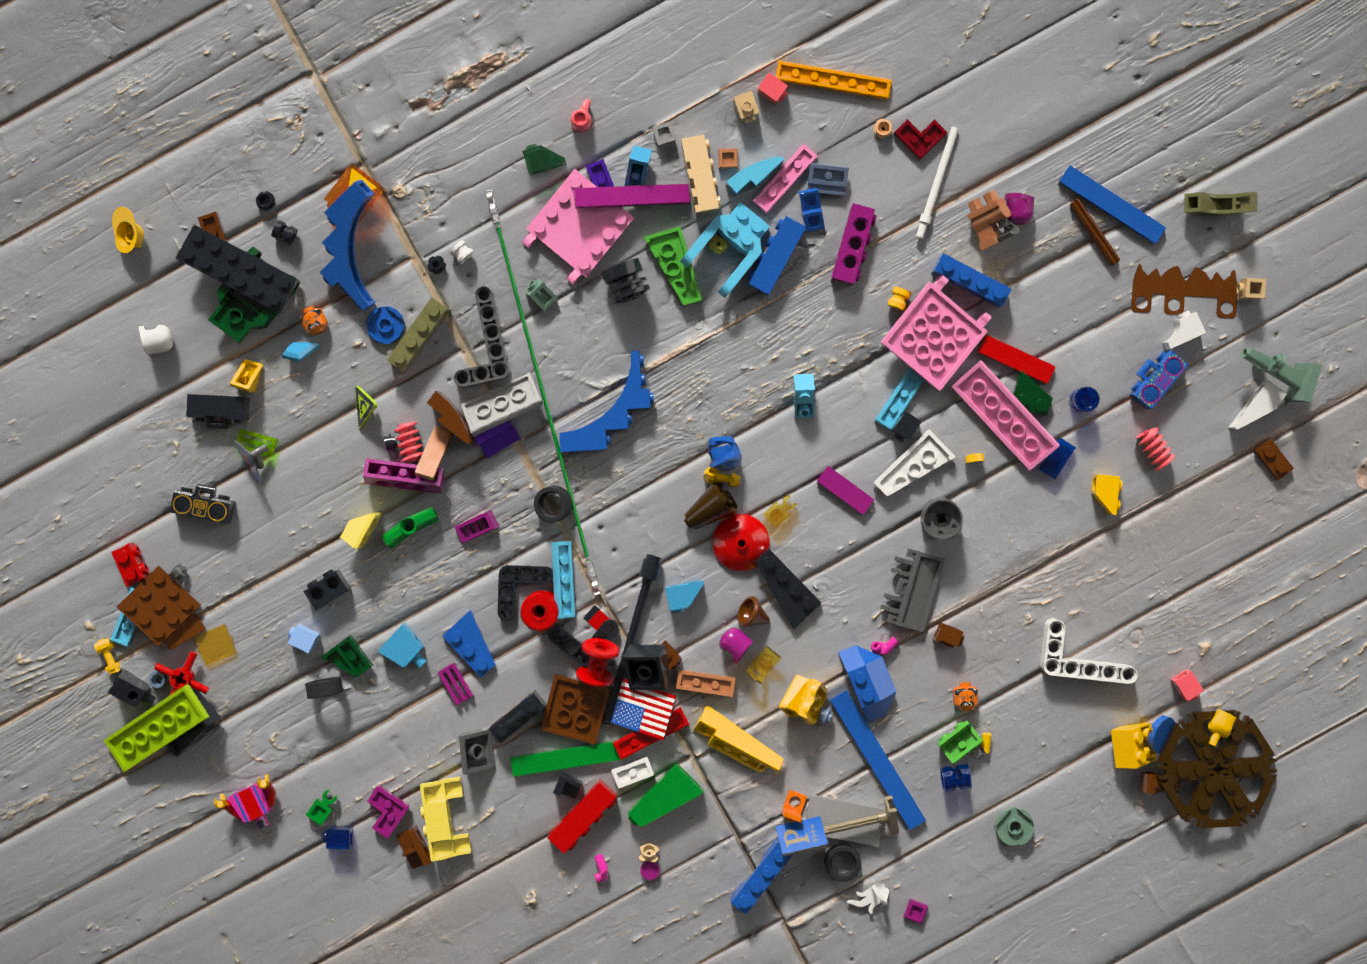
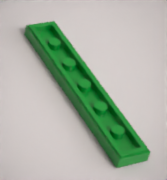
M614 741L512 756L510 760L514 777L621 760L612 743Z

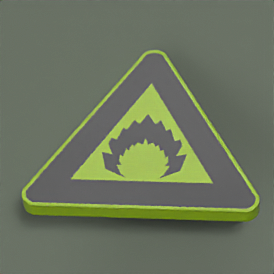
M356 386L358 427L363 428L371 414H374V410L378 407L377 403L362 388Z

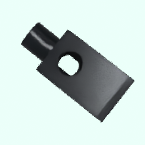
M125 669L120 673L108 691V694L133 707H136L139 702L151 707L156 699L155 696L147 692L150 687L149 684Z

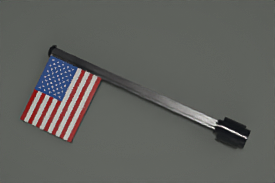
M647 554L646 558L643 559L639 573L643 582L622 657L628 646L634 645L650 585L653 583V580H658L662 566L661 557ZM621 657L604 719H602L603 723L606 725L614 723L665 740L677 695L662 690H630L628 680L624 678L626 671L623 658Z

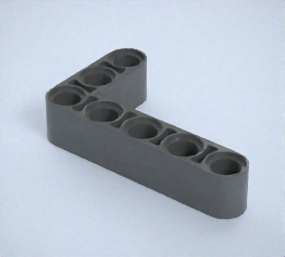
M486 286L477 288L475 298L489 364L458 370L454 374V382L460 387H471L506 379L510 375V366L493 291ZM489 291V298L481 300V292ZM488 309L493 310L494 313L491 319H485L484 312ZM491 328H496L498 331L497 336L494 338L488 336V331ZM494 347L501 348L502 353L500 356L494 357L492 355ZM500 365H503L506 369L505 374L502 376H498L496 373V369ZM481 369H485L487 372V376L483 380H480L477 376L478 371ZM463 373H466L468 376V381L464 384H461L459 382V376Z

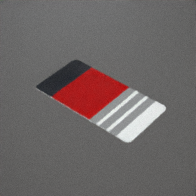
M595 605L583 617L596 630L605 620L610 619ZM613 623L605 625L607 629L604 633L602 631L599 632L607 640L610 638L606 636L609 631H615Z

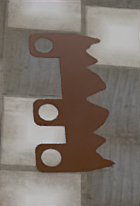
M1139 263L1133 279L1131 309L1134 312L1147 313L1151 310L1152 294H1164L1165 313L1179 315L1184 312L1185 296L1217 298V315L1219 317L1234 318L1237 312L1238 298L1235 270L1231 271L1230 277L1223 280L1218 272L1210 279L1206 272L1195 267L1189 278L1184 280L1178 266L1168 269L1160 276L1157 269H1154L1147 275ZM1140 296L1145 297L1148 301L1147 306L1143 309H1139L1135 304L1136 299ZM1174 298L1180 302V308L1176 311H1172L1168 307V302ZM1224 302L1232 304L1233 310L1230 314H1224L1221 311V305Z

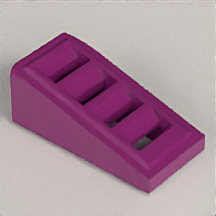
M489 510L454 528L462 544L498 528L499 524L492 510ZM477 520H480L484 530H481ZM470 523L473 524L477 533H474ZM464 526L466 527V529H467V531H468V533H469V535H470L469 537H467V535H466V533H465V531H464V529H463Z

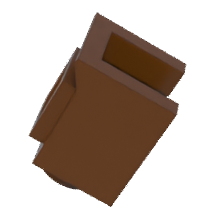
M939 622L933 640L954 648V646L962 645L965 636H963L962 630Z

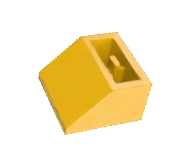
M1151 723L1120 726L1111 730L1116 768L1137 769L1156 761V753L1149 749L1147 743L1148 734L1153 731Z

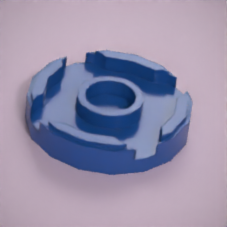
M378 307L367 318L368 335L380 344L389 345L397 342L405 331L403 316L392 307Z
M1162 715L1152 724L1151 728L1154 729L1152 733L1149 732L1147 743L1149 749L1153 752H1162L1175 724L1173 718Z

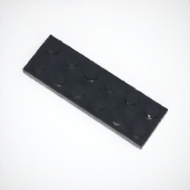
M193 225L176 256V259L279 314L298 282L297 278L196 225Z

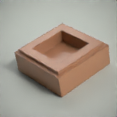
M718 149L719 169H738V149Z

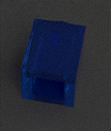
M330 826L324 831L323 842L326 843V849H350L353 845V826Z

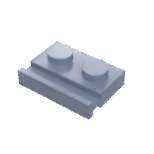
M810 163L807 190L818 188L819 193L845 196L849 167Z

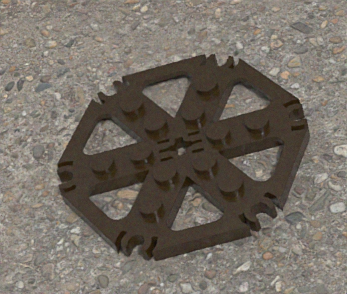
M1223 710L1236 717L1229 737H1220L1216 747L1208 744L1210 737L1203 728V722L1207 719H1213L1216 711L1191 712L1193 715L1186 714L1188 723H1185L1183 719H1179L1178 723L1175 722L1156 762L1164 763V765L1156 766V768L1164 770L1163 775L1157 776L1158 779L1165 780L1158 782L1182 820L1189 823L1194 818V827L1204 829L1243 826L1241 822L1248 824L1246 815L1249 814L1253 819L1256 818V815H1259L1277 777L1275 774L1269 775L1270 773L1277 772V769L1270 768V763L1277 762V759L1268 758L1276 755L1252 718L1244 715L1242 720L1239 719L1240 711ZM1252 733L1262 749L1261 755L1234 758L1245 734ZM1181 737H1185L1199 760L1174 761L1172 759V753ZM1216 764H1217V766H1220V767H1222V768H1225V769L1218 770V772L1213 771V770H1208V769H1213L1214 767H1216ZM1257 776L1263 778L1264 784L1255 801L1251 802L1247 798L1235 778ZM1199 780L1188 806H1185L1176 794L1174 784L1178 781ZM1218 791L1233 813L1229 819L1212 820L1208 816Z

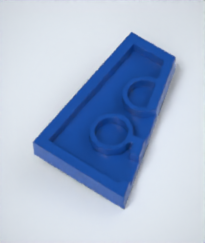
M472 610L468 611L443 635L445 640L481 678L496 665L488 645L481 634V630L476 623Z

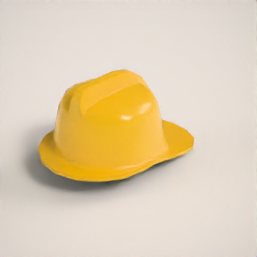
M118 207L115 209L112 216V227L116 247L122 253H129L134 248H140L144 239L142 227L135 223L133 214L128 208Z

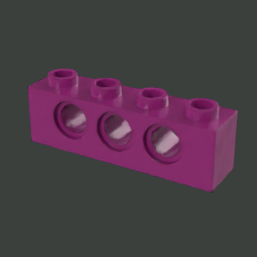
M855 203L851 205L831 280L852 286L855 284V281L859 282L861 271L858 269L860 263H864L867 252H864L865 244L869 245L872 236L869 233L870 226L875 225L877 215L874 214L875 209ZM862 222L865 229L863 231L856 230L855 223ZM850 241H858L860 244L859 249L853 250L850 247ZM846 259L854 261L855 265L853 268L845 266L844 262Z
M366 458L363 479L364 483L368 485L441 494L444 472L443 468H439L434 481L415 476V470L418 465Z

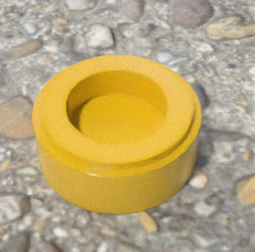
M982 453L965 456V464L985 461L984 454Z

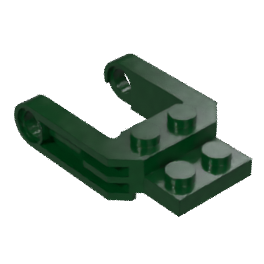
M254 246L247 251V253L259 259L262 256V252ZM298 279V282H297L295 288L293 289V291H292V293H291L289 299L291 298V296L294 294V292H295V291L297 290V288L299 287V285H300V283H301V281H300L299 279ZM222 284L217 290L219 306L209 317L208 321L239 344H241L251 329L267 328L278 313L268 307H265L261 312L240 295L234 293L236 290Z

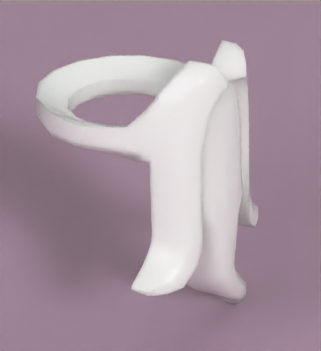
M877 883L864 892L856 891L859 897H864L862 900L847 901V903L858 907L870 904L868 910L872 914L873 907L881 902L884 906L888 904L889 889L885 888L884 883Z

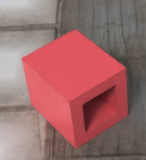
M769 72L758 87L757 92L776 105L779 101L782 103L788 95V92H786L788 85Z
M1186 669L1170 679L1182 699L1186 701L1196 700L1200 697V693L1204 691L1190 670Z

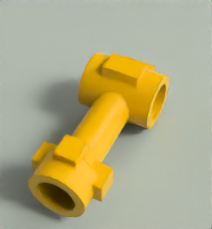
M710 467L703 474L704 481L707 484H712L715 480L729 483V487L734 488V486L738 487L740 482V476L736 475V473H731V476L718 473V469H711Z
M110 638L97 641L94 647L97 654L103 653L108 665L105 667L106 672H109L111 675L120 671V662L115 663L110 651L114 648Z

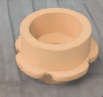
M884 119L878 120L873 128L874 133L879 138L890 136L892 133L891 122Z

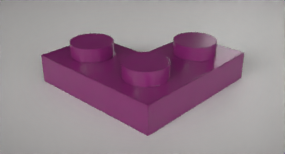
M378 785L367 800L369 804L382 812L372 829L388 839L410 805Z

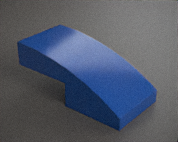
M818 188L799 191L806 232L825 229Z

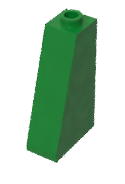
M676 762L628 810V819L635 826L638 824L640 827H643L703 793V788Z

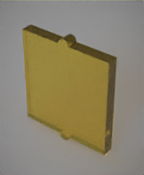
M226 624L194 636L199 649L198 653H201L206 666L237 653L232 641L233 637L230 636Z

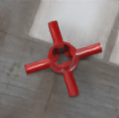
M191 651L184 667H179L175 670L160 663L155 665L154 670L170 677V684L173 687L171 694L187 684L204 694L208 693L210 688L195 681V673L191 670L198 655L196 652ZM181 673L184 674L183 680H186L185 683L178 679Z

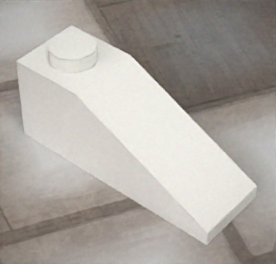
M1269 380L1262 381L1229 428L1231 430H1238L1279 409L1284 404V398L1287 393Z

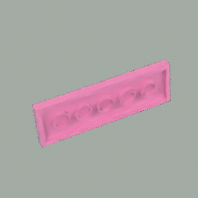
M981 360L951 386L1029 471L1059 447L1057 441Z

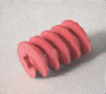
M417 422L397 425L399 427L394 430V433L400 434L396 437V440L402 441V443L397 445L398 448L404 449L399 453V455L405 456L401 463L419 461L421 459L420 456L423 454V451H418L423 445L416 443L421 437L414 435L419 432V429L413 428V426L418 424Z
M1151 428L1137 435L1135 439H1142L1139 442V446L1146 445L1142 451H1150L1147 459L1154 458L1151 465L1158 464L1155 468V471H1158L1171 463L1175 455L1168 454L1171 449L1170 447H1165L1166 441H1160L1163 436L1157 434L1158 428Z

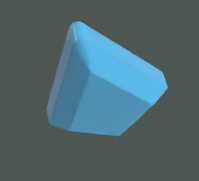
M291 342L283 352L282 358L301 362L316 351L320 344Z

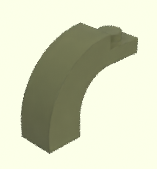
M1187 193L1184 200V213L1203 216H1232L1257 212L1258 193Z

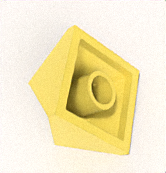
M379 512L349 520L340 538L355 549L364 548L382 514Z

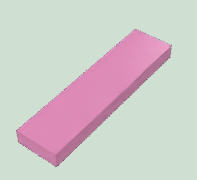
M803 144L752 202L767 214L818 156Z

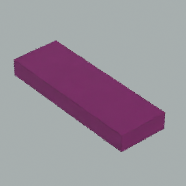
M829 466L826 467L817 479L818 483L862 515H864L875 500Z

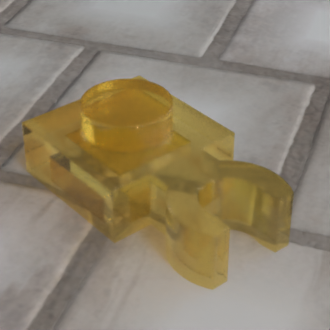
M786 495L783 498L781 505L776 501L763 513L764 517L775 528L790 516L786 511L797 506L796 502L791 506L787 505V499L791 497L790 495Z

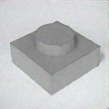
M671 121L652 127L658 147L676 141Z

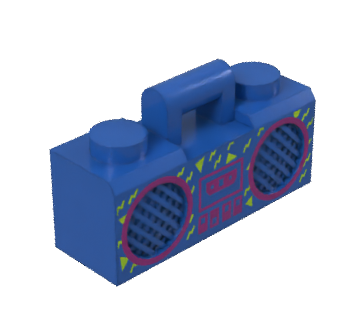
M1172 350L1162 351L1156 357V363L1148 359L1136 373L1142 380H1138L1131 387L1132 392L1130 396L1146 410L1152 409L1189 365ZM1152 367L1154 370L1147 377L1145 374Z

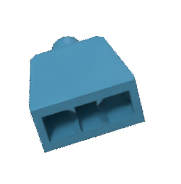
M406 622L378 650L379 653L403 668L412 662L420 669L427 661L419 654L424 648V644Z

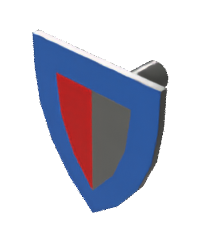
M234 440L246 466L258 483L260 481L258 469L265 467L260 455L269 450L267 445L263 444L249 452L237 440Z

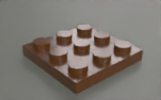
M160 566L152 571L117 606L128 619L159 647L201 606L175 580L172 581L173 578Z
M555 674L540 730L596 744L611 688L594 687L584 684L578 679Z

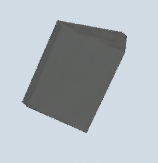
M489 729L466 731L459 735L463 775L495 767L492 733Z

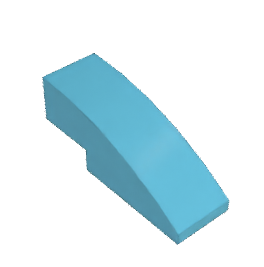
M782 156L774 157L752 164L726 181V186L736 196L750 183L756 188L784 162V158Z

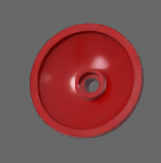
M736 514L727 517L718 525L713 535V550L717 559L725 567L734 571H748L756 568L755 560L770 547V538L765 526L757 518L746 514ZM739 540L745 541L743 547L738 546Z

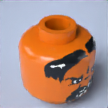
M310 306L303 310L304 314L300 316V322L307 334L315 336L326 331L328 321L321 308L315 309L314 306Z
M960 682L959 686L953 689L954 706L958 707L961 711L974 710V707L978 705L977 687L971 686V682Z

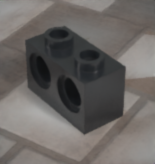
M330 569L323 574L324 578L317 581L315 579L306 585L308 589L303 592L316 611L352 589L339 569L335 571ZM332 578L338 580L339 585L337 588L331 586L330 581ZM317 588L323 593L321 599L317 598L314 594Z

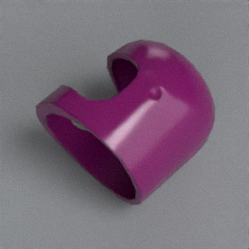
M1023 193L1005 194L1007 207L1011 212L1008 221H1012L1015 225L1030 223L1034 215L1035 198Z
M730 628L721 636L719 647L722 651H729L734 658L732 662L737 665L753 640L740 629Z

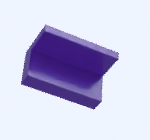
M508 420L485 431L474 439L481 446L487 458L521 438L511 421Z

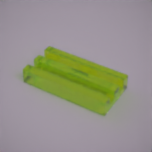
M240 429L237 441L240 444L241 441L259 446L266 444L270 451H266L262 455L274 457V450H276L278 439ZM243 434L272 441V443L270 445L256 440L244 438ZM242 445V446L245 447L248 451H252V450L256 449V448H252V447H249V446Z

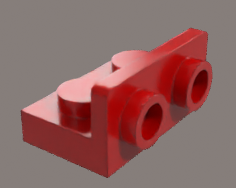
M128 543L111 552L126 587L138 583L148 576L149 568L145 562L143 563L141 550L135 543Z

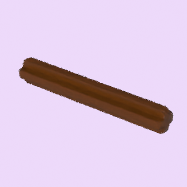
M1079 199L1071 202L1070 207L1109 264L1113 266L1120 261L1119 256Z

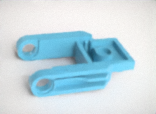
M740 202L731 214L717 215L680 262L685 267H688L712 236L718 232L736 250L745 254V258L717 292L725 298L762 253L760 238L770 226Z

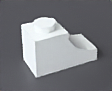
M1186 311L1178 315L1179 319L1174 321L1175 329L1172 336L1163 343L1165 350L1172 349L1206 333L1197 312L1190 313Z

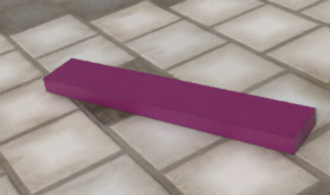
M688 184L574 188L573 190L575 209L690 204Z

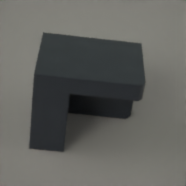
M561 772L553 793L559 796L562 793L571 798H576L583 781Z

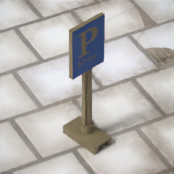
M892 796L884 797L885 811L878 812L876 815L823 826L820 816L805 819L801 822L796 821L776 826L782 855L787 856L828 846L826 839L828 834L876 823H887L891 835L899 834L897 810L894 808Z

